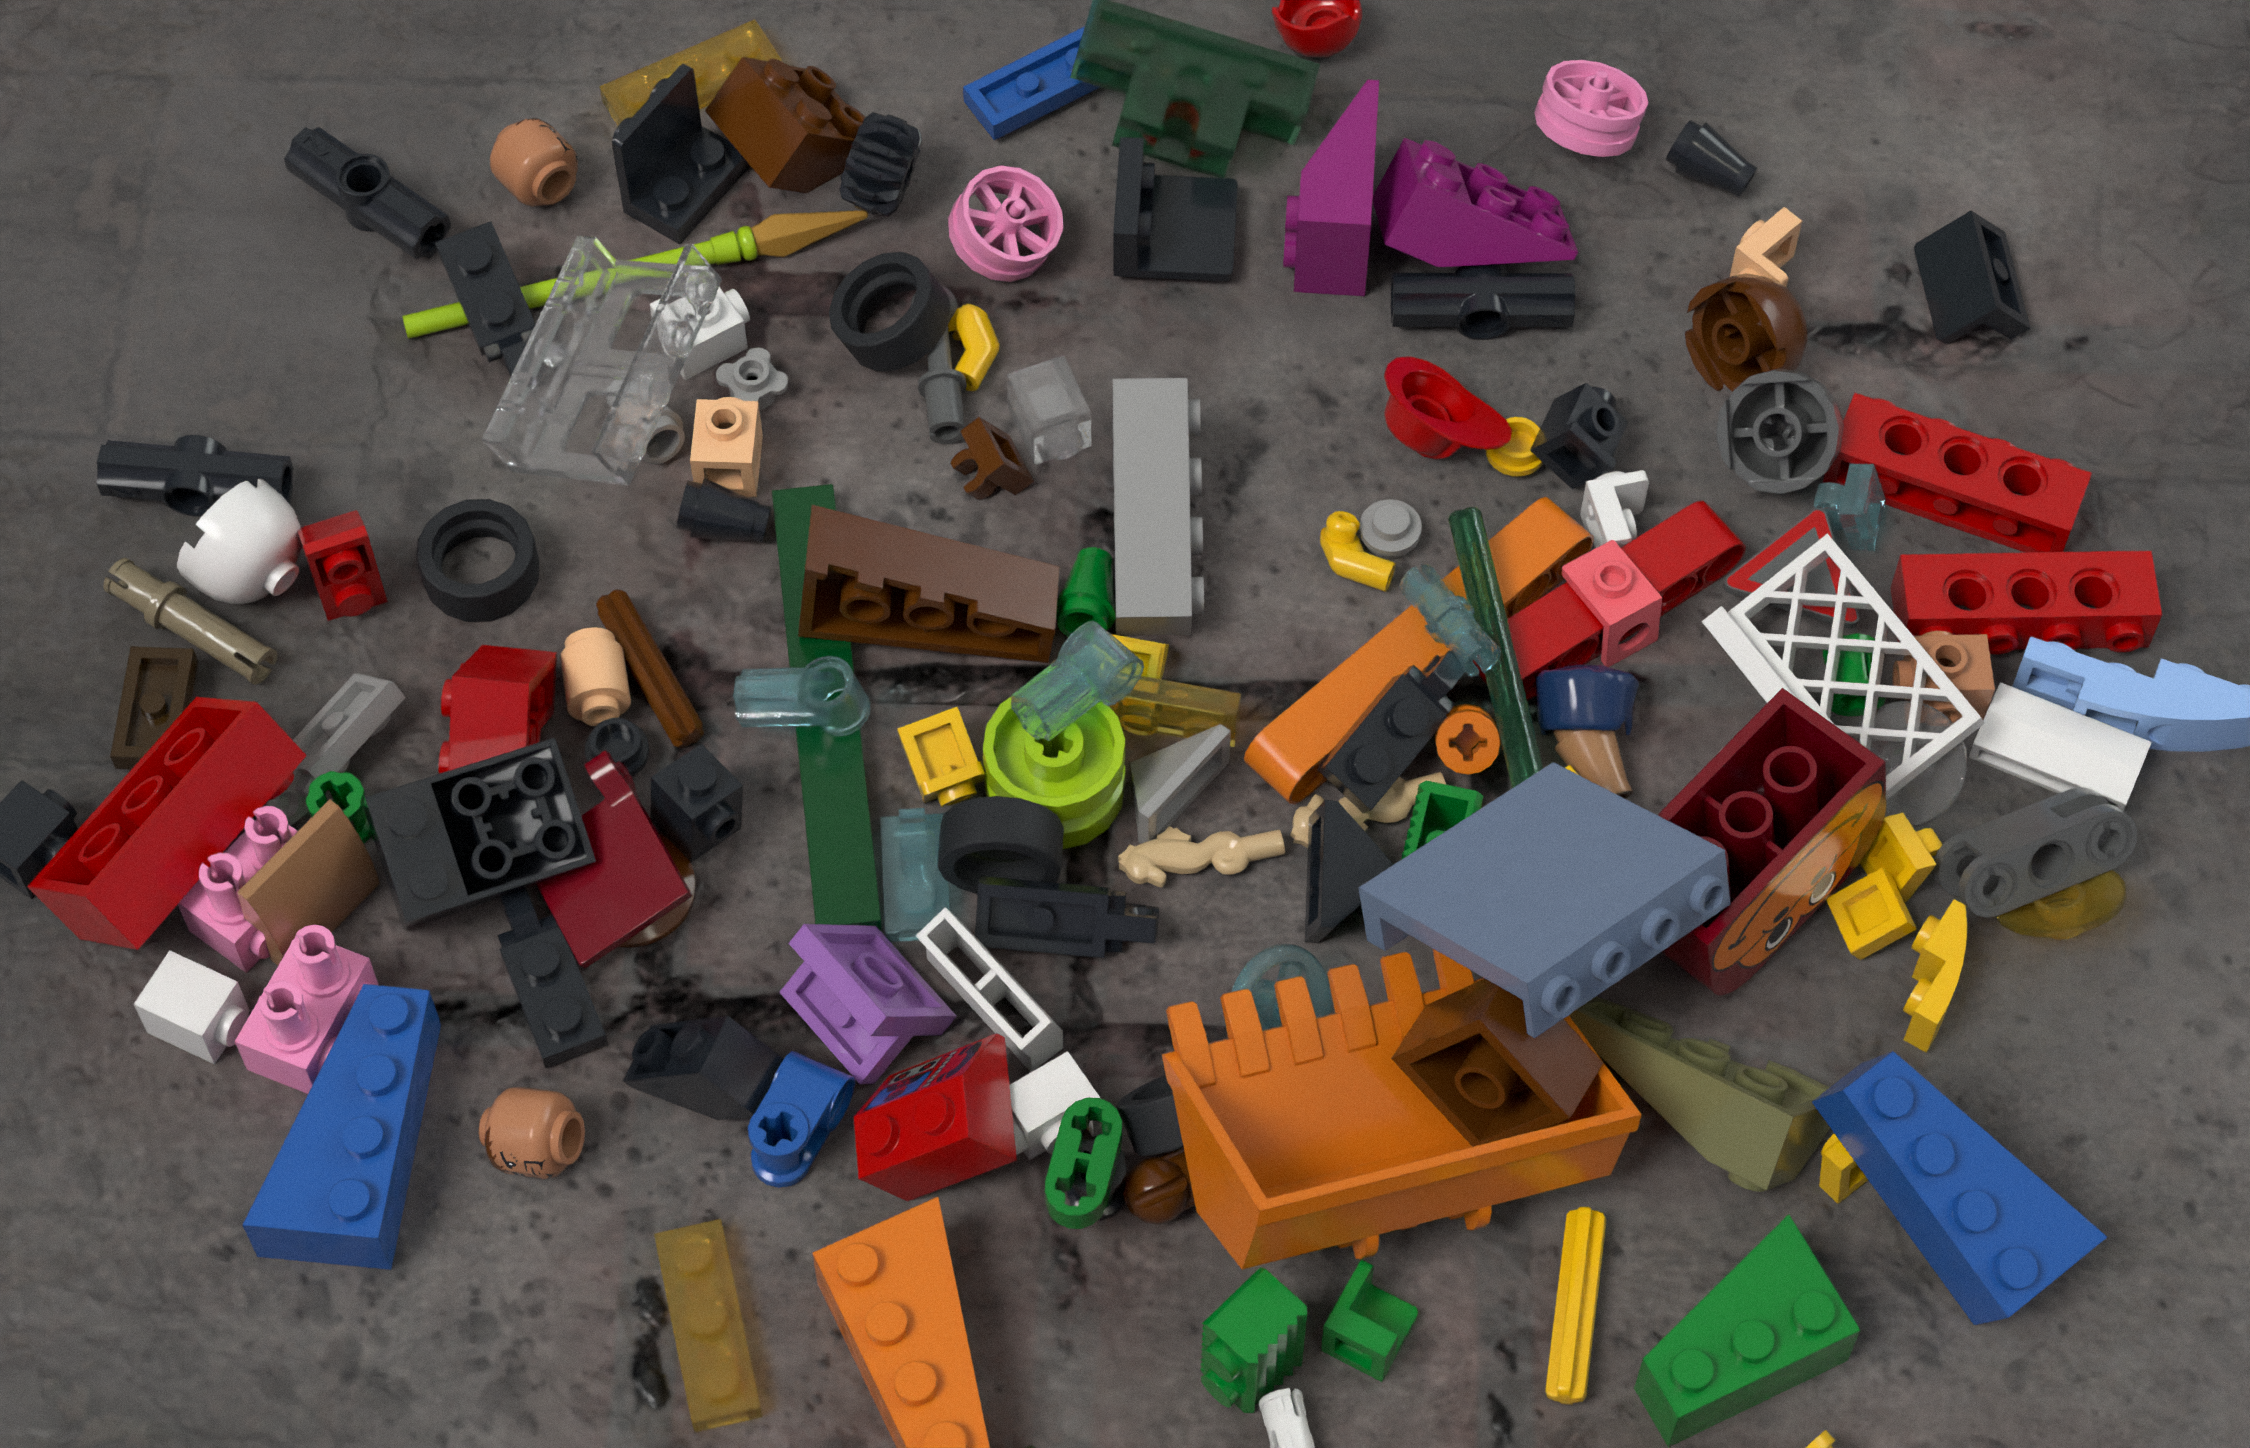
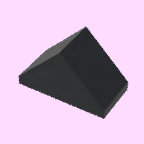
M1324 800L1309 816L1305 942L1318 943L1360 907L1361 900L1358 887L1394 865L1338 801Z

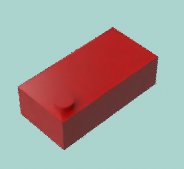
M196 697L27 887L79 939L139 950L198 882L199 869L202 863L210 868L211 864L207 858L225 851L244 829L248 816L253 818L255 816L254 810L263 807L267 801L277 798L288 789L295 777L293 771L307 755L258 702Z

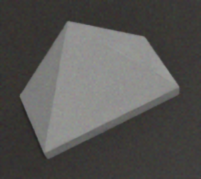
M1219 724L1130 762L1139 843L1142 844L1157 839V835L1164 832L1229 763L1231 735L1229 729Z

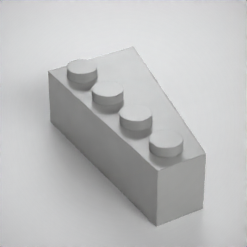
M1188 378L1113 379L1112 428L1116 635H1191L1192 614H1204V578L1191 577V555L1203 554L1202 517H1190V495L1202 494L1201 458H1189V436H1200V399H1188Z

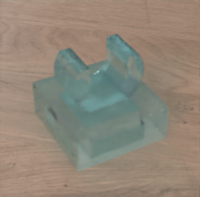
M1849 464L1845 486L1829 482L1819 484L1814 507L1823 509L1827 513L1832 530H1844L1850 550L1875 551L1886 499L1874 464Z

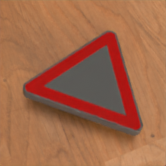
M1815 508L1730 573L1724 581L1725 591L1746 598L1827 533L1836 543L1827 513L1823 509ZM1830 557L1808 573L1805 593L1837 595L1841 570ZM1794 585L1785 592H1793ZM1851 588L1849 590V596H1853ZM1768 604L1787 611H1790L1791 604ZM1803 605L1801 615L1833 624L1835 607ZM1847 608L1845 628L1851 629L1858 624L1860 616L1857 608Z

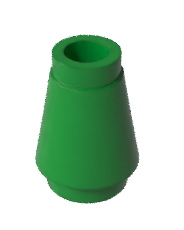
M1088 547L1079 551L1076 561L1057 598L1056 619L1060 631L1071 639L1089 642L1103 637V634L1114 624L1116 618L1113 558L1107 551L1096 547Z

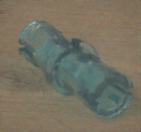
M1421 564V571L1427 577V580L1416 566L1410 569L1401 579L1399 585L1400 592L1424 617V620L1427 622L1425 630L1435 642L1444 643L1450 649L1468 675L1478 676L1479 669L1473 663V660L1478 664L1483 673L1488 672L1499 660L1501 650L1472 616V614H1475L1474 608L1464 597L1455 596L1430 564Z

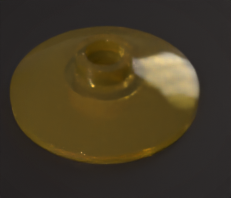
M2110 870L1995 917L2002 926L2018 934L2032 937H2050L2058 940L2070 939L2105 924L2122 910L2127 900L2125 882L2119 874Z

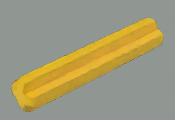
M1579 1207L1576 1210H1570L1566 1215L1545 1388L1548 1399L1564 1405L1583 1402L1587 1395L1606 1229L1605 1215L1599 1211L1592 1210L1590 1207Z

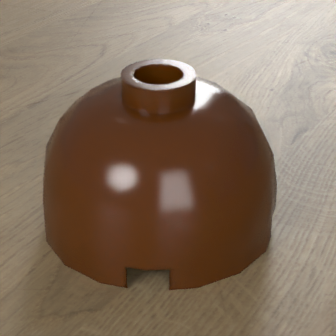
M1747 273L1731 276L1701 288L1689 303L1687 313L1694 310V314L1692 317L1693 328L1685 331L1686 346L1694 367L1707 384L1715 390L1720 391L1723 389V385H1725L1733 392L1734 389L1740 386L1739 384L1755 374L1774 369L1795 371L1799 366L1808 341L1806 320L1795 297L1786 287L1774 279Z

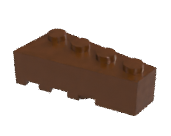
M812 505L798 636L1049 663L1056 626L1060 566Z

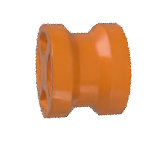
M1462 704L1452 707L1434 735L1438 756L1445 766L1456 773L1469 775L1482 772L1491 766L1498 756L1500 738L1496 722L1487 711L1479 706Z

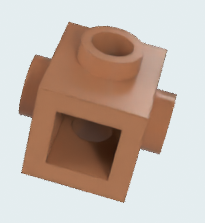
M1932 631L1921 636H1914L1984 720L1995 691L1987 634L1953 635L1946 631ZM1904 655L1903 660L1894 662L1893 686H1914L1917 661L1912 655ZM1927 675L1925 688L1939 689ZM1904 699L1908 723L1911 699ZM1923 700L1920 723H1929L1936 727H1949L1962 717L1951 702Z

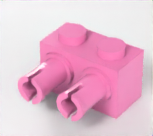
M264 806L254 810L256 820L248 816L245 822V831L224 853H217L207 858L211 864L210 868L202 863L199 869L198 882L178 903L189 931L245 973L260 959H266L270 956L264 934L244 919L237 892L298 832L289 825L283 811L273 806Z
M309 925L298 930L235 1040L246 1069L308 1094L363 984L379 985L370 959L335 945L334 936L324 926Z

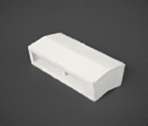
M2000 682L1983 721L1985 724L1980 727L1969 758L2058 794L2078 787L2092 789L2106 799L2110 805L2124 811L2152 742Z
M946 907L916 935L926 947L927 960L995 1034L998 1033L1005 1037L1006 1046L1030 1072H1033L1063 1049V1030L958 917ZM957 946L984 974L975 985L947 955ZM1004 997L1033 1027L1024 1037L994 1006Z

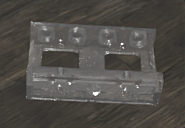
M577 236L482 441L513 473L629 486L641 459L645 455L647 445L661 414L669 402L671 392L693 348L694 341L707 312L716 297L722 278L693 244H685L677 264L616 260L597 237ZM641 294L662 295L637 351L612 349L613 342L632 301ZM596 395L616 397L591 450L594 455L565 452L566 444L585 403Z

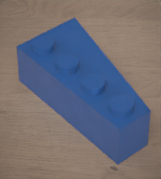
M363 984L242 1225L257 1257L392 1269L441 1028L430 990Z

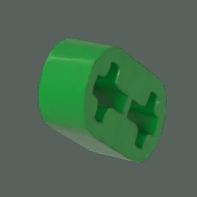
M1087 1097L1075 1101L1066 1109L1060 1123L1045 1180V1202L1049 1215L1057 1224L1069 1229H1083L1093 1225L1102 1217L1108 1203L1122 1148L1123 1134L1120 1114L1110 1102L1101 1098ZM1090 1121L1101 1122L1103 1134L1097 1135L1095 1138L1092 1153H1082V1133L1080 1130H1086ZM1077 1172L1086 1173V1194L1088 1196L1081 1197L1078 1206L1067 1205L1064 1192L1072 1189Z

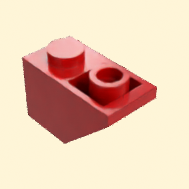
M357 510L301 527L297 531L328 621L343 616H358L367 612L373 606L388 602L368 533Z

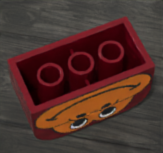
M1781 688L1658 814L1663 819L1725 850L1730 894L1729 906L1661 953L1716 995H1726L1746 983L1848 878L1870 849L1879 833L1886 813V762L1784 688Z

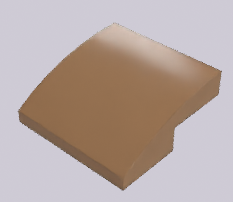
M329 799L237 894L244 919L264 934L270 960L278 966L298 930L309 925H320L329 929L332 933L380 883L374 864L358 833L342 809Z

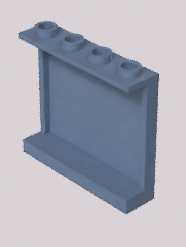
M1554 762L1358 887L1368 942L1386 951L1410 935L1523 1000L1527 1034L1533 1038L1545 1032L1730 905L1724 849Z

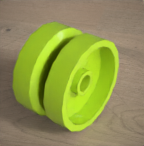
M1046 683L1022 689L1002 702L987 723L985 730L983 764L985 768L986 797L1021 798L1043 805L1055 813L1064 827L1063 849L1087 844L1109 829L1122 808L1125 790V737L1115 712L1101 697L1077 685Z

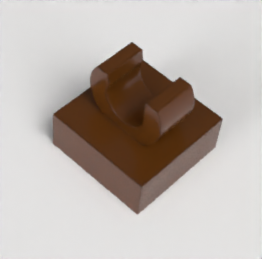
M981 417L976 418L960 431L969 448L958 452L950 464L953 469L963 475L971 473L978 467L976 477L963 487L967 494L978 500L984 499L991 495L998 485L1016 496L1034 482L1009 434Z

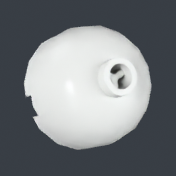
M258 479L256 488L249 481H244L221 496L203 514L196 525L205 532L198 541L195 549L185 541L179 552L177 562L180 575L199 591L214 600L241 605L255 602L264 598L269 593L273 596H278L292 585L299 573V567L295 563L302 549L297 532L301 526L291 505L263 479Z

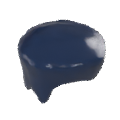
M1579 664L1542 671L1536 677L1537 714L1541 734L1548 735L1549 730L1560 729L1615 731L1620 729L1622 723H1624L1626 735H1630L1633 705L1639 681L1628 672L1604 665Z

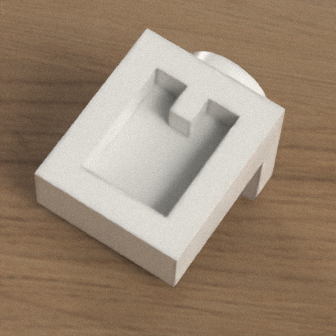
M1644 470L1630 473L1613 471L1603 474L1597 479L1586 481L1580 516L1584 528L1594 536L1595 541L1592 550L1610 540H1614L1621 548L1637 538L1633 515L1643 511L1649 485Z

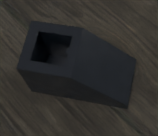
M729 1016L651 1025L634 1045L632 1051L633 1061L623 1082L633 1089L716 1120L752 1117L756 1112L784 1059Z

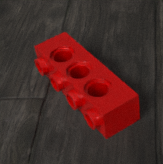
M1854 393L1843 420L1844 430L1841 449L1829 471L1825 473L1824 484L2025 553L2064 551L2091 478V472L2076 468L2071 463L2062 459H2050L2017 448L2003 439L1988 438L1958 428L1944 419L1929 418L1899 408L1890 401L1880 398L1873 399ZM1893 451L1901 452V453H1903V454H1905V455H1900V454H1897V453H1895V452H1893ZM1952 471L1959 472V473H1962V474H1964V475H1959V474L1953 473ZM2011 491L2021 493L2022 495L2014 494Z
M2152 551L1902 554L1899 557L1890 587L1893 612L1913 636H1921L1932 631H1946L1953 635L1987 634L1990 654H2004L2013 650H2026L2030 636L2045 642L2063 643L2073 650L2108 648L2114 652H2130L2138 648H2149L2162 617ZM2081 603H2088L2097 609L2086 607ZM2018 604L2028 605L2032 607L2034 610L2025 609L2019 606ZM1955 605L1966 606L1969 609H1971V611L1962 610L1956 607Z

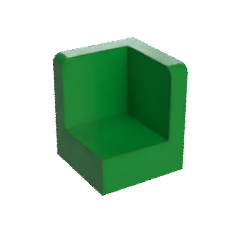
M1361 1259L1324 1324L1321 1351L1383 1382L1417 1320L1418 1309L1372 1285L1374 1265Z

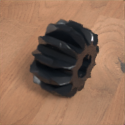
M872 112L865 117L863 124L859 126L856 138L852 142L849 156L846 159L845 169L841 176L842 182L839 188L841 198L854 204L855 208L873 215L878 213L890 216L897 211L910 184V179L916 168V161L921 151L922 137L920 130L907 124V121L890 114L886 116Z

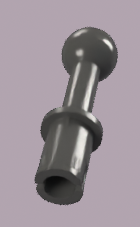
M942 286L949 297L951 309L949 324L958 309V303L955 295L948 288ZM914 294V296L912 297L910 306L912 305V303H913V301H914L915 294ZM948 324L946 331L936 346L927 353L929 372L922 375L918 380V391L926 401L930 439L940 444H950L961 440L963 436L960 431L965 428L962 394L966 390L967 384L965 376L952 367Z

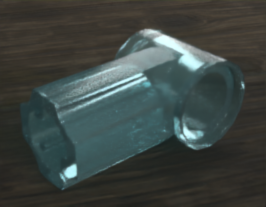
M1095 621L1086 622L1078 627L1064 642L1055 662L1011 695V709L1018 716L1022 727L1036 740L1044 738L1051 741L1097 703L1102 702L1106 706L1114 705L1129 694L1142 675L1143 661Z
M820 657L807 664L805 668L743 669L741 675L736 676L733 697L736 705V719L743 728L820 726L828 734L842 736L851 734L861 728L868 719L871 710L870 699L846 661L839 657ZM844 690L837 698L826 701L833 693Z

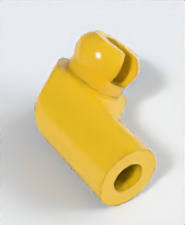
M966 304L956 310L948 324L949 331H954L953 338L962 341L965 348L954 370L961 372L965 376L967 391H976L999 352V342L988 314L978 306Z
M1344 511L1330 514L1327 517L1326 527L1321 529L1320 544L1333 572L1340 577L1386 592L1392 581L1396 563L1364 552L1360 539L1356 535L1360 523L1353 514Z

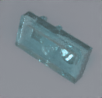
M925 808L899 809V816L881 817L885 934L890 942L919 941L916 935L945 907L950 911L949 882L943 878L937 867L940 825L943 814L925 815Z

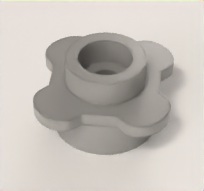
M763 348L748 350L745 357L740 358L733 364H722L716 372L718 384L729 388L730 397L739 398L743 401H758L759 410L770 406L775 401L777 395L783 394L788 388L787 375L774 368L770 363V353ZM750 376H756L758 378L756 380H747V378Z

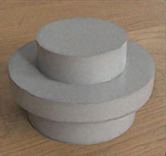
M1387 499L1373 503L1363 512L1360 519L1359 532L1363 543L1371 553L1377 557L1392 560L1405 556L1418 544L1421 537L1422 523L1420 516L1413 507L1399 500Z

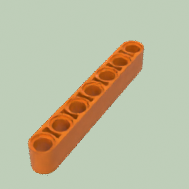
M1543 497L1538 499L1268 724L1250 743L1245 752V763L1290 804L1301 802L1327 781L1317 770L1318 766L1392 677L1402 674L1412 665H1415L1422 672L1434 656H1443L1449 650L1463 664L1466 663L1469 650L1482 635L1545 596L1564 579L1562 576L1563 565L1590 552L1595 541L1594 536L1550 498Z

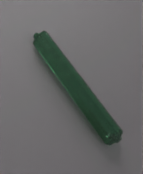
M1468 507L1452 512L1449 515L1448 521L1512 788L1542 770L1543 765L1482 513L1476 507Z

